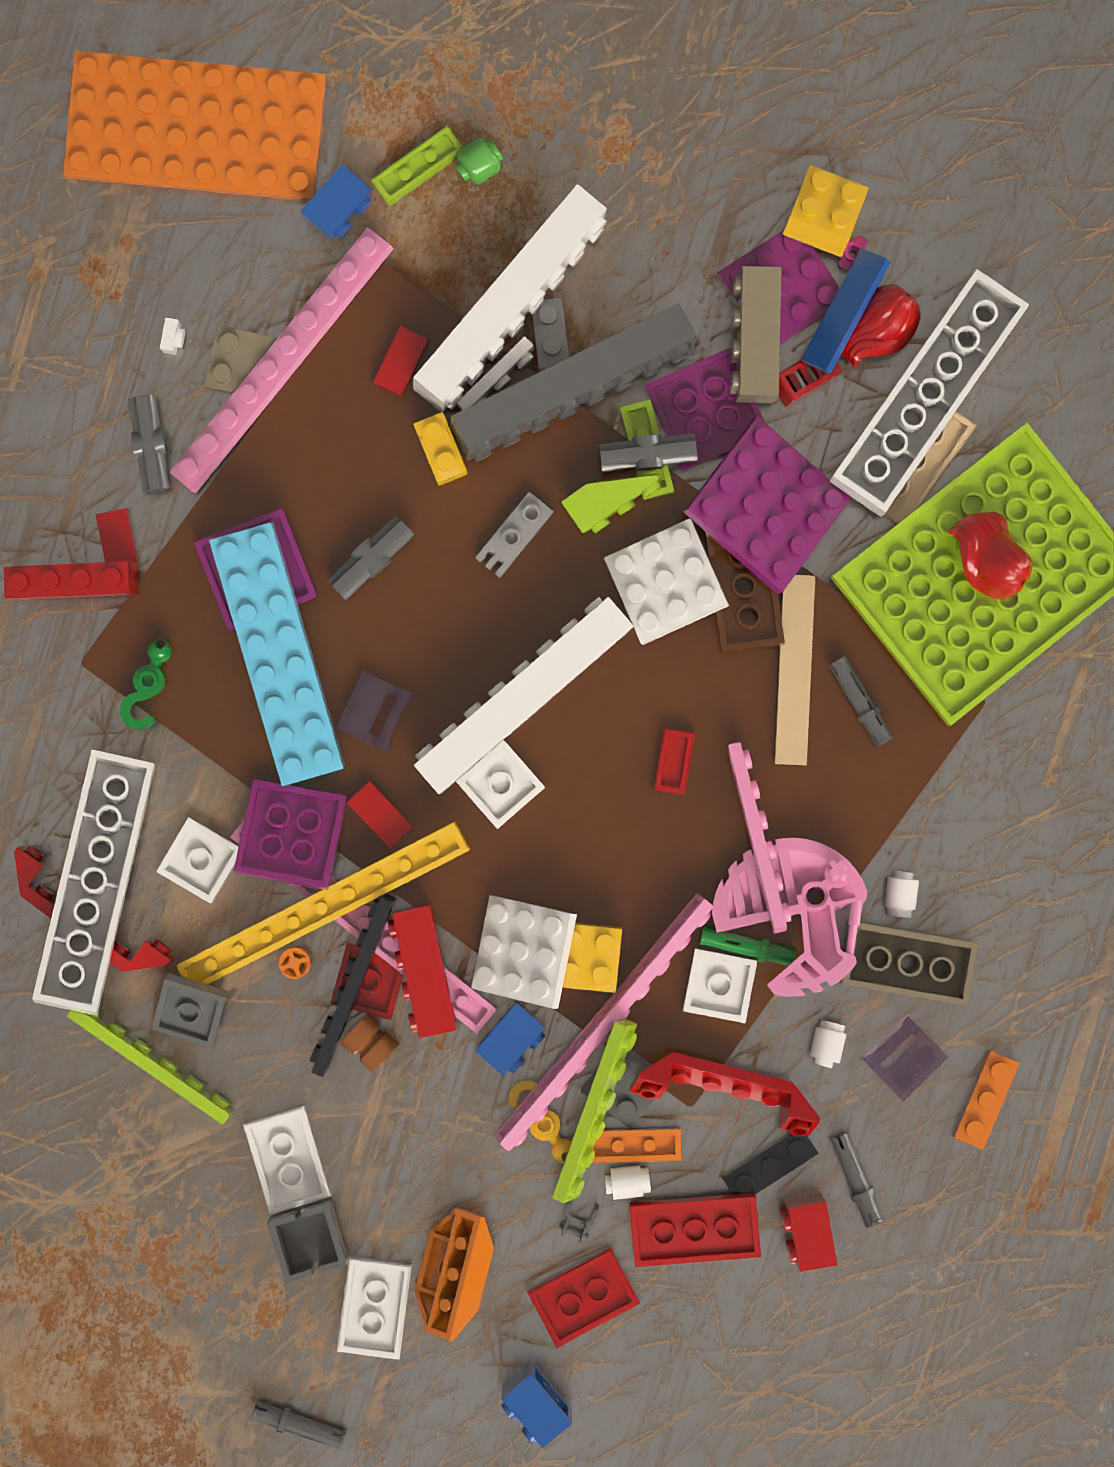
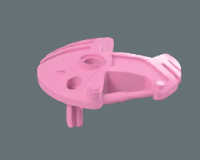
M803 838L775 839L776 845H773L776 859L771 860L773 872H779L784 889L778 891L781 904L787 902L790 915H801L805 952L767 986L774 995L787 997L805 996L801 989L809 988L813 993L820 992L824 989L819 984L825 981L830 986L836 984L856 965L854 949L857 928L860 926L862 905L867 898V889L853 865L844 856L827 845ZM751 849L743 854V862L737 865V861H735L728 869L729 878L725 885L723 879L719 883L713 901L714 907L712 908L717 933L770 921L755 857ZM815 890L825 894L822 903L817 905L810 904L807 901L808 895ZM851 906L846 952H843L840 947L835 912L838 909Z

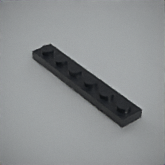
M384 894L380 901L374 899L368 913V917L372 918L368 930L363 928L359 935L356 946L361 949L357 959L351 957L344 975L349 976L345 988L340 986L335 995L333 1004L337 1005L334 1016H327L321 1033L326 1034L322 1046L316 1044L311 1055L310 1062L315 1063L311 1071L313 1074L323 1077L328 1071L397 899L393 896Z

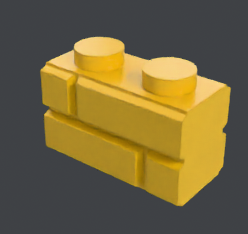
M443 412L414 423L438 486L468 474Z

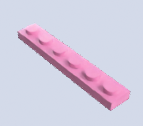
M741 742L728 745V754L773 933L783 932L787 929L786 922L791 921V915L787 902L781 904L778 891L784 889L780 873H774L771 865V860H775L776 857L772 841H765L763 830L768 829L764 810L758 811L755 799L760 798L756 780L750 781L747 769L753 768L749 750H742Z

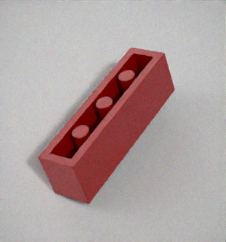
M118 561L4 567L5 599L37 600L139 595L137 563Z
M431 904L393 912V919L388 920L391 938L398 939L400 948L399 951H395V958L398 970L404 969L406 982H401L405 1001L411 1000L413 1013H408L411 1031H417L419 1038L456 1031L458 1027Z

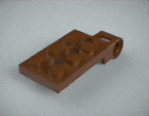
M704 531L707 556L729 604L728 607L715 612L721 654L784 645L785 640L778 595L742 563L734 562L730 556L731 553ZM745 578L752 582L753 590L749 594L737 592L735 583L739 579ZM751 609L756 612L758 620L753 625H745L739 618L740 613L743 610Z

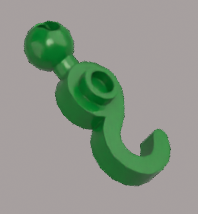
M163 638L154 639L149 643L147 647V654L150 658L149 664L141 666L133 677L134 688L138 692L129 694L121 703V718L132 729H147L156 722L153 716H148L141 720L135 719L132 716L131 708L136 702L148 700L158 695L166 685L165 674L160 668L162 663L166 662L172 655V647ZM163 640L165 646L160 649L158 643Z

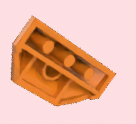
M455 1208L451 1211V1214L444 1217L430 1229L415 1287L419 1311L424 1320L423 1327L425 1332L448 1341H454L479 1310L494 1251L485 1217L461 1208Z

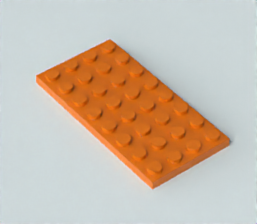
M75 51L63 177L310 201L316 193L326 74Z

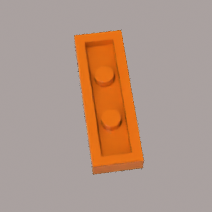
M992 1050L988 1051L954 1131V1138L979 1149H984L1020 1063Z
M681 1128L606 1129L601 1137L596 1139L593 1147L595 1156L592 1163L682 1161Z

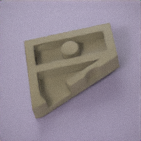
M217 325L204 387L233 394L277 338Z

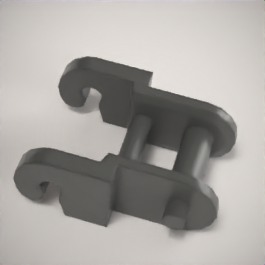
M570 1200L564 1210V1216L567 1217L564 1226L560 1225L559 1229L562 1230L561 1236H564L566 1232L580 1237L579 1242L582 1243L584 1238H588L589 1234H586L588 1225L593 1226L599 1205L595 1204L590 1219L584 1220L571 1215L569 1211L573 1200ZM573 1220L584 1224L582 1231L569 1227V1221Z

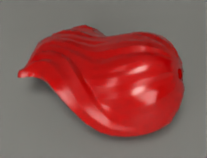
M888 284L877 287L841 355L856 368L858 363L866 357L888 355L903 349L913 338L921 320V311L916 298L897 285Z
M995 511L969 514L958 521L952 529L948 530V533L954 535L959 541L964 574L974 589L994 599H1007L1023 589L1025 582L1029 580L1032 573V561L1028 552L1010 537L1007 521L1002 514Z

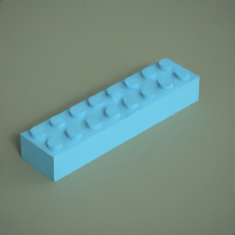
M274 522L209 540L281 785L285 786L343 769L345 766Z

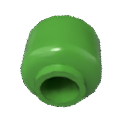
M477 137L461 147L456 153L459 163L455 165V168L464 182L470 179L474 184L480 185L501 170L500 162L503 161V157L490 138L485 141V139Z

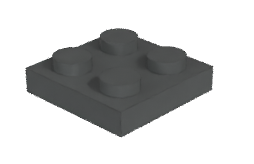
M167 972L151 1030L212 1048L228 991Z
M632 1050L627 1052L624 1063H626L624 1075L615 1085L613 1092L616 1093V1097L612 1107L607 1110L608 1113L630 1129L654 1100L645 1099L639 1094L629 1092L630 1085L638 1074L651 1066L650 1063ZM598 1068L594 1071V1073L587 1080V1082L584 1084L580 1091L587 1097L590 1093Z

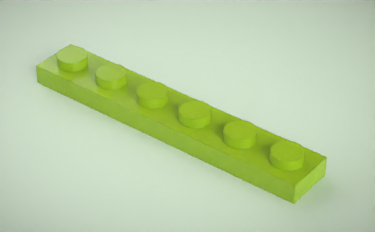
M73 1010L69 1011L67 1014L69 1019L223 1125L233 1112V1110L228 1108L230 1103L217 1093L211 1096L202 1089L204 1087L203 1083L191 1075H188L187 1078L176 1071L178 1069L176 1064L165 1057L159 1060L150 1053L152 1048L139 1039H136L134 1042L124 1035L126 1030L113 1021H110L108 1024L98 1017L100 1015L99 1011L97 1016Z
M628 1019L614 1022L552 1197L561 1203L577 1198L583 1190L585 1182L582 1178L585 1170L593 1162L595 1156L593 1147L596 1139H599L604 1131L605 1122L603 1119L605 1113L614 1103L616 1093L613 1092L615 1085L624 1075L626 1069L625 1057L636 1042L637 1034L634 1032L637 1023Z

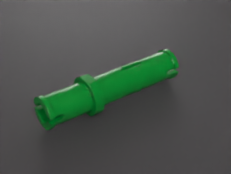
M706 925L703 926L699 945L757 958V962L764 963V960L788 966L794 962L797 949L796 947L792 948L769 942V938L763 937L761 940L728 931L717 933L716 928L707 927ZM725 940H730V941L738 942V943H740V944H739V945H736V944L728 943V942H725Z

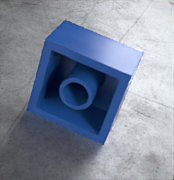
M532 1362L502 1385L501 1399L503 1403L501 1407L512 1420L516 1417L524 1426L521 1429L523 1434L532 1444L538 1442L544 1448L572 1424V1409Z

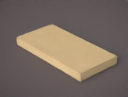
M955 411L884 516L898 524L918 509L977 425Z

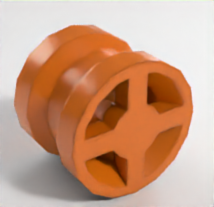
M300 946L288 948L279 958L280 971L287 978L291 979L303 977L308 973L312 965L310 953Z

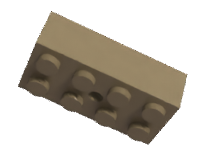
M743 266L740 274L735 275L732 286V299H738V307H734V312H732V331H737V339H734L731 344V363H737V371H733V375H731L730 394H736V403H774L779 396L781 267Z
M860 922V926L857 928L854 949L857 963L839 983L847 986L968 1006L979 943ZM848 925L844 952H846L850 925ZM905 956H910L912 959V964L908 968L901 966V961Z

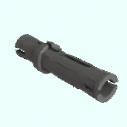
M847 656L828 665L859 717L857 721L859 724L862 723L875 747L877 748L894 738L880 715L882 711L879 706L875 707Z
M847 1131L841 1133L840 1136L839 1134L830 1138V1141L834 1146L853 1193L850 1197L853 1202L857 1203L865 1223L864 1225L868 1228L873 1226V1223L877 1225L883 1222L884 1218L873 1196L876 1193L874 1187L869 1186L850 1139V1134Z
M258 1400L250 1418L251 1421L254 1420L277 1428L276 1432L283 1433V1431L336 1448L337 1450L341 1449L346 1435V1430L291 1413L289 1408L284 1407L282 1410Z

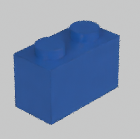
M342 164L300 212L303 218L332 242L335 237L340 239L351 227L349 221L356 213L362 215L372 203L370 198L373 194L365 183Z
M516 1001L480 1042L475 1052L503 1076L508 1071L513 1074L525 1061L522 1054L530 1046L534 1050L545 1038L546 1035L542 1033L545 1025Z

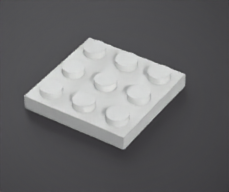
M687 519L604 557L642 645L729 606L691 519Z
M490 895L471 989L558 1009L577 914Z

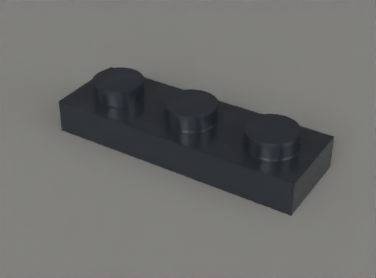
M789 1133L723 1175L722 1179L732 1194H757L819 1153L808 1136H795Z

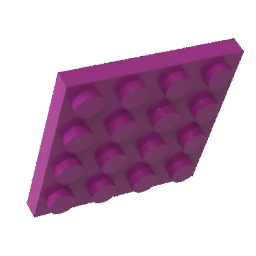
M757 416L750 422L683 512L778 595L785 590L851 498L833 485L822 472Z

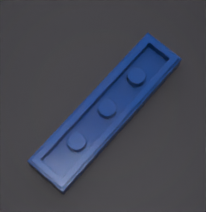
M862 248L860 249L801 358L804 363L831 374L890 265V261L887 258Z

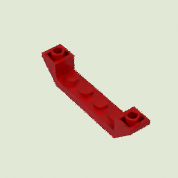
M31 845L27 848L18 846L14 851L20 896L51 919L55 900L52 898L55 894L41 884L38 887L33 885L48 866L42 860L44 854ZM158 939L154 942L151 940L145 941L133 958L129 956L131 951L126 946L115 941L110 963L120 971L125 972L165 966L170 964L174 957L169 954L171 949Z
M675 1052L640 1072L629 1088V1092L639 1094L642 1098L660 1099L669 1087L670 1079H672V1081L678 1084H693L701 1086L707 1091H721L732 1094L735 1098H749L761 1101L767 1106H781L779 1129L789 1131L795 1136H809L820 1124L819 1115L791 1081Z

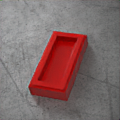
M400 326L373 384L402 397L426 349L429 339Z
M124 508L95 514L105 562L137 563L138 571H140L128 509Z
M663 728L653 790L685 795L695 737L694 732Z
M371 781L347 802L390 849L413 828L411 823Z

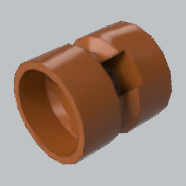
M367 1013L340 1041V1044L352 1055L361 1054L359 1061L373 1073L399 1045V1042L390 1033H380V1024Z

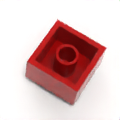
M816 1193L783 1199L785 1208L779 1209L782 1227L785 1229V1233H790V1239L785 1240V1245L791 1264H796L800 1272L837 1266L827 1203L822 1194Z

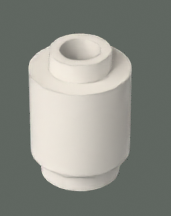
M894 871V877H887L884 907H887L886 915L912 918V910H916L919 880L913 879V873Z
M824 1020L820 1021L819 1027L815 1028L809 1056L815 1058L814 1064L829 1068L833 1067V1062L840 1064L847 1035L844 1034V1025Z
M640 1165L610 1168L611 1175H604L606 1194H613L614 1200L643 1197V1193H651L648 1167L640 1168Z

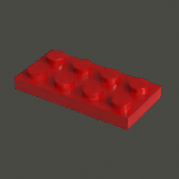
M756 1193L629 1203L635 1267L761 1257Z

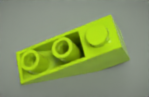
M663 473L591 482L581 487L561 503L582 533L592 530L596 534L610 524L607 518L615 512H618L621 516L635 506L633 500L639 495L643 494L646 498L661 488L658 482L665 478Z

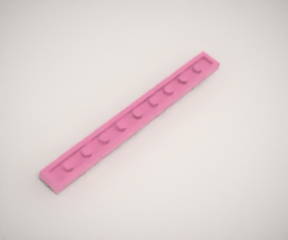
M368 227L365 229L171 469L170 474L195 494L198 492L394 248Z
M244 820L230 836L237 843L240 842ZM332 876L329 885L337 882V880ZM289 883L305 897L322 890ZM364 904L335 919V921L358 939L363 928L369 929L372 918L368 917V913L371 907ZM387 921L375 953L398 970L395 958V951L400 950L398 939L391 938ZM445 967L455 1017L478 1034L497 1008ZM404 969L398 970L405 976Z
M696 893L619 985L616 993L609 997L494 1136L501 1146L510 1151L514 1146H519L525 1140L528 1133L527 1130L534 1121L539 1122L545 1116L549 1103L566 1091L570 1078L575 1072L580 1073L586 1067L589 1061L588 1057L595 1048L599 1049L606 1043L609 1038L608 1033L613 1028L614 1022L627 1018L631 1005L636 999L640 1000L647 994L650 989L649 984L656 975L660 976L667 970L670 965L669 960L677 951H682L688 945L691 939L690 935L697 926L701 927L708 921L711 916L710 911L714 907L712 904Z

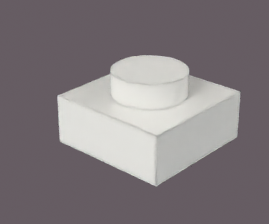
M165 318L160 349L163 353L176 355L177 348L183 347L185 329H181L182 324L177 319Z

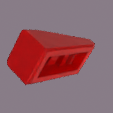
M802 360L779 372V398L784 406L791 405L841 374L843 371L836 362L831 374L827 373L826 375L822 370L809 365L817 378L815 381L805 367L808 364ZM795 372H798L806 386L804 388L794 374Z

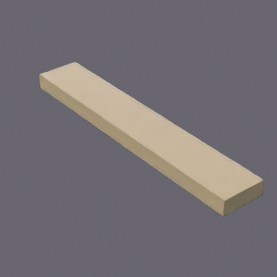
M795 575L782 592L781 619L785 644L781 645L779 650L774 764L807 765L815 576Z

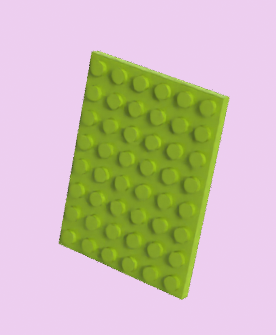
M1025 423L831 576V579L949 727L1114 596V532L1031 426ZM994 511L1002 514L1007 521L1009 535L1012 540L1028 552L1033 566L1029 580L1025 582L1023 589L1014 596L1007 599L990 598L974 589L965 577L959 541L954 535L949 534L948 530L952 529L958 521L969 514Z

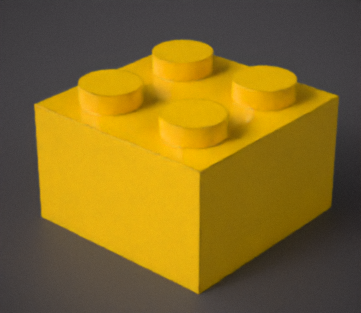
M810 165L783 235L842 257L869 187Z
M575 922L563 988L616 993L622 937L621 927Z

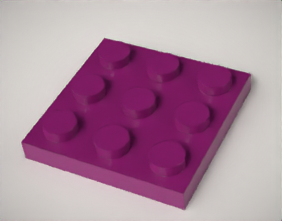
M784 230L717 272V275L732 297L733 280H735V275L740 274L743 266L781 267L780 345L822 319L840 288L815 248L783 235ZM733 299L738 306V299Z
M731 347L645 384L666 436L687 433L695 434L697 461L679 463L682 472L728 453L754 418L759 416L764 421L757 403H736V394H730L731 375H733V371H737V363H731Z
M283 508L194 542L228 631L235 630V626L209 542L211 539L274 522L297 604L318 597Z
M253 779L234 865V873L328 890L347 796L290 785L282 786L279 783Z

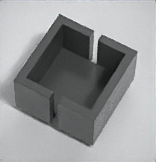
M331 1198L304 1206L301 1214H299L297 1208L270 1216L267 1221L285 1283L312 1276L316 1269L314 1263L319 1262L317 1266L319 1273L347 1265L349 1257Z

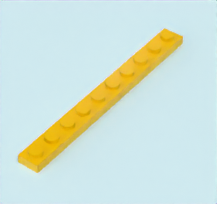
M454 821L329 885L328 890L322 889L183 960L176 967L182 977L208 985L469 851L470 848Z

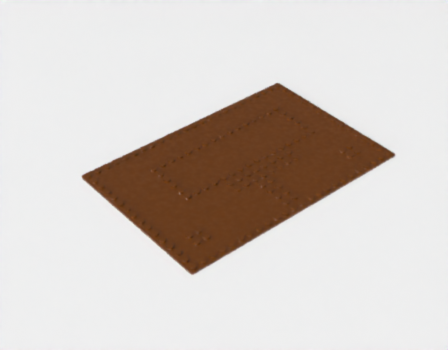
M383 262L261 413L138 582L139 595H129L83 657L82 666L124 697H127L131 693L138 692L134 688L133 677L141 666L149 664L150 658L147 654L149 643L157 638L167 640L172 647V655L166 662L162 663L160 668L165 674L166 685L158 695L148 700L136 702L135 705L150 716L155 717L157 721L249 788L252 787L253 779L281 784L236 630L228 631L194 542L283 508L318 595L314 599L298 604L345 764L343 769L288 785L345 795L348 802L371 781L411 823L413 828L390 849L346 803L337 852L361 869L455 821L470 848L469 851L391 891L413 907L431 904L435 923L477 954L490 895L577 914L576 923L622 928L617 989L696 893L713 905L720 881L723 879L725 885L729 878L728 869L735 861H737V865L743 862V854L750 849L752 854H754L728 754V745L741 742L743 751L749 750L753 768L747 770L750 781L756 780L760 798L755 799L758 811L764 810L768 829L763 830L765 841H772V844L776 845L775 839L803 838L822 843L844 856L861 876L985 705V699L948 727L849 600L803 566L796 575L815 576L807 765L774 764L780 646L721 654L716 613H712L644 645L640 643L633 627L504 739L545 788L498 829L456 781L443 793L438 794L415 768L414 764L419 761L415 755L428 744H431L433 747L443 740L439 735L452 723H455L457 726L461 725L467 719L464 713L475 703L479 702L483 706L490 700L491 697L488 694L490 690L501 681L505 685L515 678L512 672L525 660L530 664L539 657L536 651L550 639L554 643L563 636L560 630L575 618L580 622L586 617L585 608L598 597L602 601L609 597L631 622L604 557L687 519H691L683 511L698 493V490L669 469L674 493L643 500L641 494L633 500L635 503L633 508L621 516L618 512H615L607 518L610 524L596 534L592 530L582 533L561 502L588 483L635 477L637 474L635 468L602 472L599 444L628 441V439L581 405L576 407L577 412L570 417L560 420L558 416L548 421L549 426L535 434H532L531 430L520 435L521 440L507 448H504L501 444L491 450L492 455L478 462L474 458L466 461L454 438L468 474L438 486L414 423L441 412L413 390V377L463 319ZM400 326L429 339L426 349L402 397L373 384ZM503 349L495 361L487 360L482 369L484 373L477 382L508 353L506 350ZM528 366L521 370L516 367L508 375L511 380L500 391L537 373ZM467 384L462 395H465L473 386ZM493 389L485 398H488L498 392L495 389ZM457 406L453 410L447 408L443 412L449 427L451 416L461 411ZM530 492L554 513L501 578H499L495 573L502 565L501 562L498 561L489 570L485 565L493 556L488 553L481 562L476 559V556ZM396 515L415 536L391 558L392 561L373 579H368L349 599L345 600L327 580L351 558V553L369 537L372 538ZM693 521L707 553L704 530ZM732 554L730 555L734 562L741 564ZM743 578L735 583V588L740 594H749L753 590V584L750 580ZM782 593L778 594L780 613L782 607ZM751 609L743 610L739 615L741 622L745 625H753L758 620L756 612ZM163 640L158 643L160 649L165 646ZM844 656H847L854 672L857 674L875 707L879 706L882 711L880 715L894 737L877 748L862 723L859 724L857 721L859 717L828 666ZM663 728L695 733L685 795L653 790ZM818 890L812 891L808 895L807 901L813 905L820 904L824 900L825 894ZM711 910V916L704 925L716 928ZM800 914L791 915V921L786 922V931L775 934L773 933L771 921L727 930L728 932L761 940L763 937L769 938V942L792 948L796 947L794 961L805 952ZM697 926L690 935L691 939L688 945L682 951H677L672 956L667 970L660 976L656 975L649 984L650 989L647 994L640 1000L636 999L629 1008L630 1012L626 1019L637 1023L634 1032L637 1034V1038L631 1050L651 1065L672 1052L724 1065L774 996L767 984L785 970L788 965L764 960V963L757 962L745 1023L683 1011V1005L695 948L757 960L754 957L699 945L703 926ZM725 940V942H728V943H732V944H736V945H739V944H740V943H738V942H734V941H730V940ZM562 987L559 1007L554 1010L583 1030L613 993ZM670 1079V1085L666 1091L686 1106L691 1107L695 1105L705 1090L701 1086L688 1083L678 1084Z

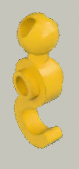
M529 1080L515 1084L508 1096L509 1105L511 1107L517 1106L520 1094L525 1090L532 1091L538 1083ZM548 1110L539 1122L534 1121L530 1126V1131L536 1139L549 1141L552 1145L551 1153L553 1159L558 1163L564 1164V1155L566 1152H569L572 1142L560 1136L562 1121L556 1112Z

